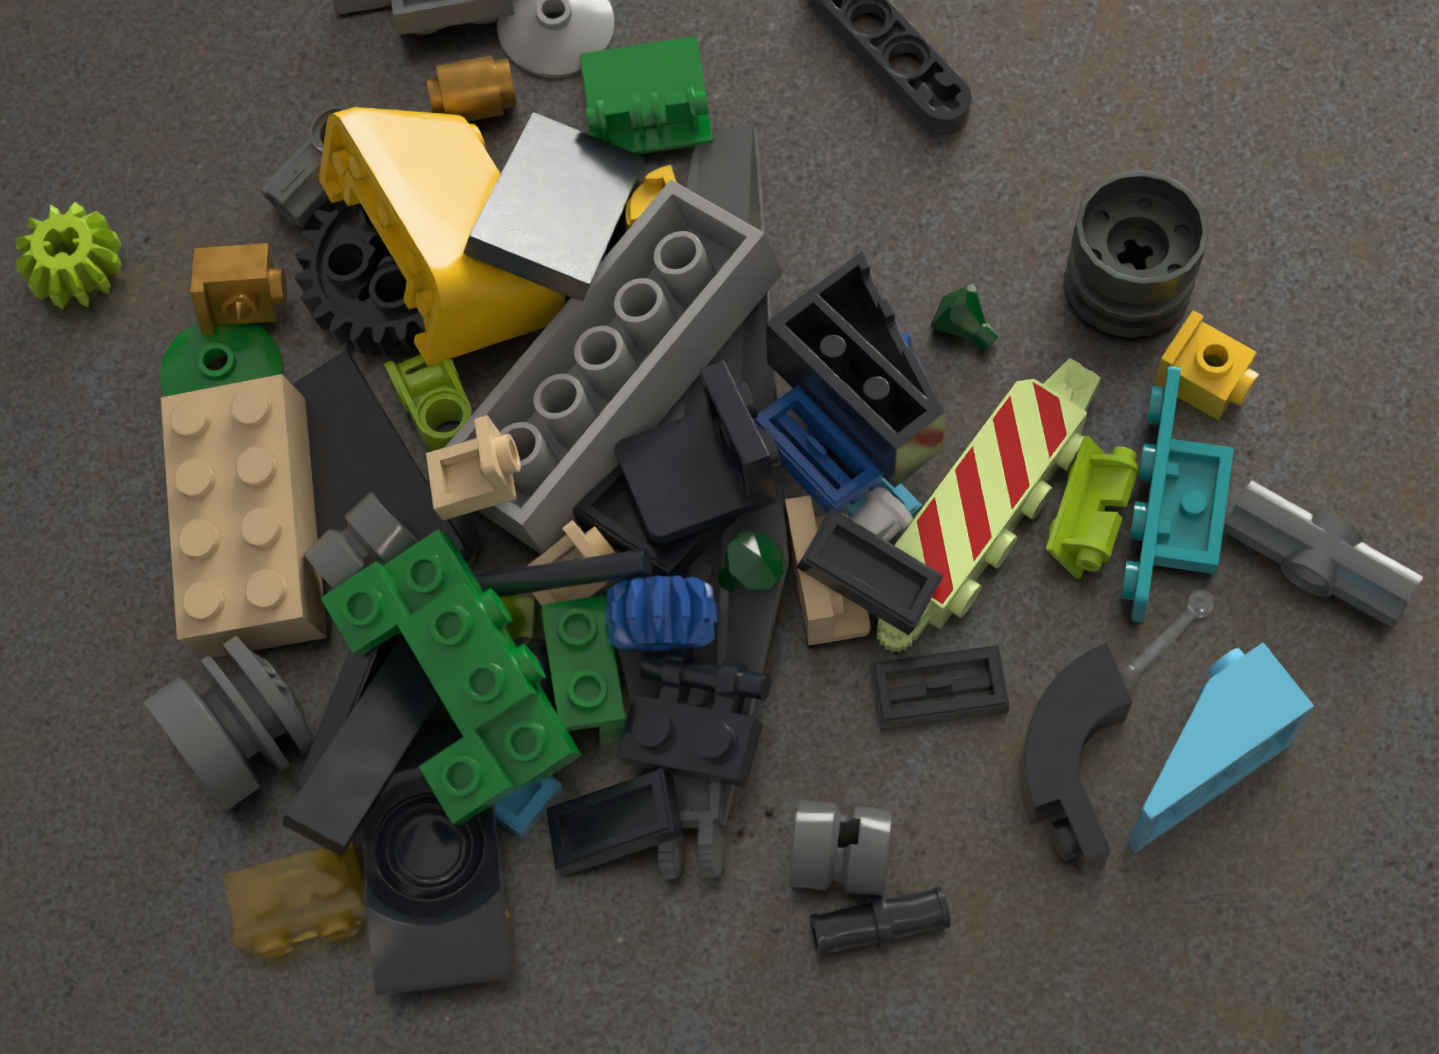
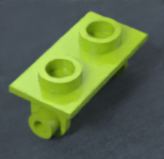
M1083 436L1076 460L1069 469L1068 484L1057 516L1050 525L1049 540L1045 548L1070 574L1078 579H1081L1084 569L1097 572L1100 571L1102 563L1110 561L1112 549L1123 518L1117 512H1104L1106 506L1127 507L1136 477L1140 471V467L1136 463L1138 457L1136 452L1129 448L1118 446L1113 448L1111 454H1105L1089 436Z

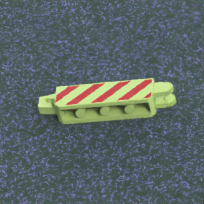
M1069 358L1043 384L1036 379L1017 381L894 545L944 575L917 626L909 635L878 617L877 639L880 640L879 645L885 647V651L890 650L891 653L897 651L899 654L901 650L907 651V647L912 646V640H917L928 623L941 630L952 613L961 618L969 610L982 587L976 580L988 564L998 568L1004 562L1018 536L1012 533L1014 528L1024 515L1033 520L1039 514L1053 491V487L1047 483L1059 467L1069 471L1071 465L1076 460L1083 439L1082 432L1087 416L1086 411L1099 387L1101 377Z

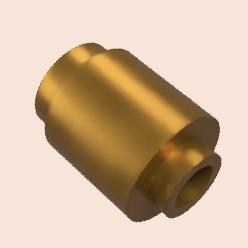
M491 55L437 65L438 78L426 80L433 113L460 115L468 122L503 115L504 108L517 106L508 59L493 61Z

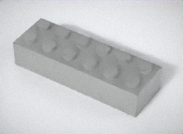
M670 180L602 260L584 301H579L572 297L446 445V447L477 438L474 419L486 415L489 416L502 435L509 433L516 444L521 463V470L513 473L517 499L477 511L539 554H543L567 535L562 528L572 520L577 523L573 508L618 465L615 454L616 444L622 439L653 429L660 423L698 377L700 369L707 366L783 274L765 233L677 182Z

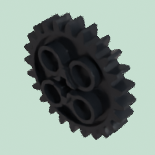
M345 200L334 202L337 208L332 213L316 210L314 215L322 227L320 230H303L301 235L310 249L302 250L295 254V258L303 268V271L295 275V280L304 292L300 296L302 302L310 314H312L323 332L329 330L340 345L351 340L359 353H364L370 347L373 340L383 356L389 355L394 341L397 340L402 342L408 353L413 352L415 335L425 332L423 316L417 307L408 309L403 300L404 297L401 300L392 302L397 296L405 293L407 280L361 203L348 207ZM359 267L354 273L346 275L352 269Z

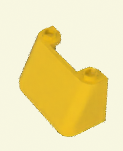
M353 107L330 114L326 123L319 182L331 203L345 200L348 207L361 203L407 280L403 300L408 309L417 307L423 316L425 332L415 335L414 344L427 366L548 326L564 307V294L463 253L468 237L501 175L485 150L482 134L476 125L469 124L460 115Z

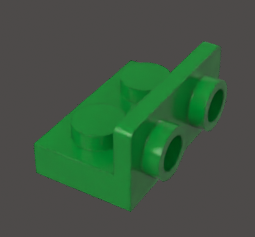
M605 595L544 604L541 607V616L557 715L567 731L597 727L600 746L620 743L626 718L614 647L609 643L608 627H605V606H607Z

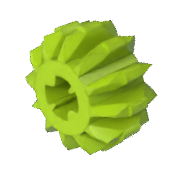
M74 202L66 214L62 215L58 208L49 204V218L43 222L28 217L27 227L32 235L15 238L17 243L16 249L21 256L16 260V269L22 280L29 282L28 287L36 298L42 301L50 297L54 305L59 306L63 310L71 298L75 296L80 304L88 307L90 300L88 293L94 289L110 294L111 285L106 276L121 273L122 263L117 255L121 251V243L116 232L109 229V225L102 214L94 211L87 215L83 206Z

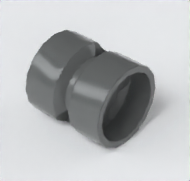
M370 492L345 515L346 528L342 532L333 529L328 530L303 554L327 583L335 589L372 563L377 562L385 565L419 541L373 492Z
M799 800L793 838L789 886L827 890L834 881L841 882L846 893L883 896L892 810L855 806L848 815H842L834 803Z

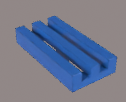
M796 386L758 413V418L753 419L758 431L765 428L770 430L779 452L781 466L811 495L826 513L831 508L842 513L847 503L850 502L853 505L862 498L863 492L869 488L872 491L881 484L883 472L799 386ZM792 409L856 477L851 480L826 454V449L812 435H808L786 412ZM780 431L792 442V444L780 433ZM811 463L823 474V476L811 465Z

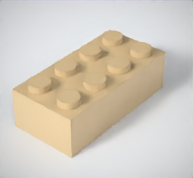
M282 374L161 397L177 640L202 658L208 655L211 658L228 656L222 645L234 636H237L252 651L327 638L325 606L320 599L324 596L322 576L303 554L318 541L306 403L303 395Z

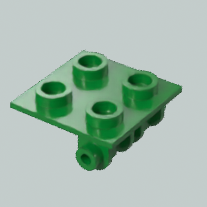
M697 36L580 54L587 103L586 115L591 136L636 154L713 143Z

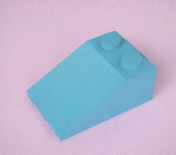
M1261 643L1245 655L1239 648H1236L1224 655L1208 669L1207 673L1211 678L1198 691L1200 698L1143 806L1127 842L1134 853L1140 851L1292 745L1314 705L1264 643Z

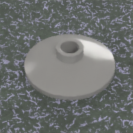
M512 0L514 15L499 17L497 20L499 42L508 59L518 68L531 75L551 79L566 78L582 73L580 54L608 50L615 29L613 10L609 0ZM552 12L563 13L561 17L556 19L545 17Z

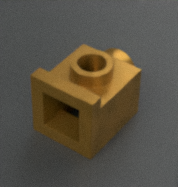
M268 243L194 248L190 293L202 336L214 335L215 326L276 321L277 305L287 304V281L284 268H274Z

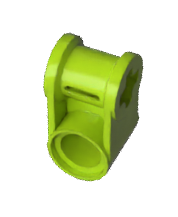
M419 354L399 364L392 360L383 363L397 399L405 414H409L426 452L445 448L473 414L452 359L427 366L423 357ZM443 422H460L459 426L450 432L441 433L435 431Z

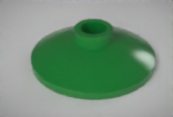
M196 322L178 334L167 348L160 367L161 390L164 397L279 374L283 375V360L274 339L256 323L215 326L214 335L202 336L199 322ZM215 359H228L226 365L220 370L213 371L207 369V366Z

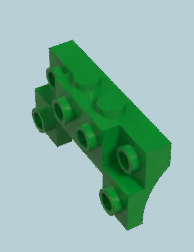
M437 529L385 565L377 562L372 563L320 598L351 652L355 655L362 656L402 632L457 725L463 738L419 766L452 824H463L488 807L534 783L550 777L582 756L538 683L545 678V673L540 663L525 644L517 648L505 628L506 625L512 622L508 610L492 589L489 588L485 592L482 590L450 535Z

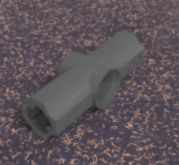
M1251 481L1244 490L1223 528L1224 533L1281 564V571L1284 576L1300 589L1321 597H1328L1333 594L1391 628L1398 621L1423 578L1421 575L1364 544L1360 532L1345 519L1325 511H1315L1311 514L1254 481Z

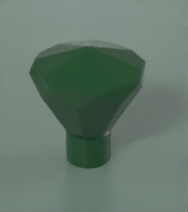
M974 283L944 295L930 325L931 328L970 339L982 353L1000 336L985 321Z
M740 531L726 548L725 567L719 571L718 581L721 587L727 591H736L740 587L754 593L770 590L784 574L780 548L763 532Z

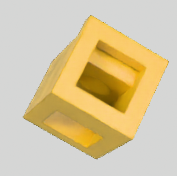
M1192 310L1163 354L1154 384L1165 387L1168 366L1181 368L1177 398L1219 421L1230 402L1241 407L1259 377V373L1251 370L1257 352L1202 322L1204 316Z

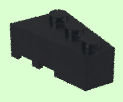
M862 251L766 322L767 364L792 388L799 386L883 472V477L896 488L943 451L946 411L912 346L908 347L895 322V313L888 299H883L870 274L871 266Z

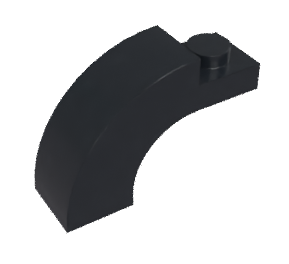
M1107 643L1075 659L1050 683L1034 710L1021 756L1020 788L1028 822L1033 824L1052 816L1055 817L1056 821L1050 823V832L1055 847L1063 861L1073 859L1079 876L1103 868L1111 852L1082 783L1080 754L1088 742L1098 733L1111 726L1125 722L1132 705V699Z

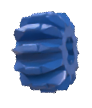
M658 575L647 578L635 577L633 580H621L608 590V606H605V627H608L609 643L619 649L642 651L643 653L686 651L687 649H701L715 639V623H718L717 602H714L713 586L697 577L682 578L680 575L672 577Z

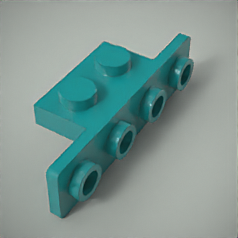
M1168 366L1165 387L1152 385L1147 423L1159 424L1156 444L1144 443L1138 481L1151 482L1148 503L1135 501L1130 539L1142 541L1139 562H1126L1121 599L1134 601L1131 621L1144 623L1153 565L1216 574L1219 565L1234 448L1171 439L1181 372L1179 367Z

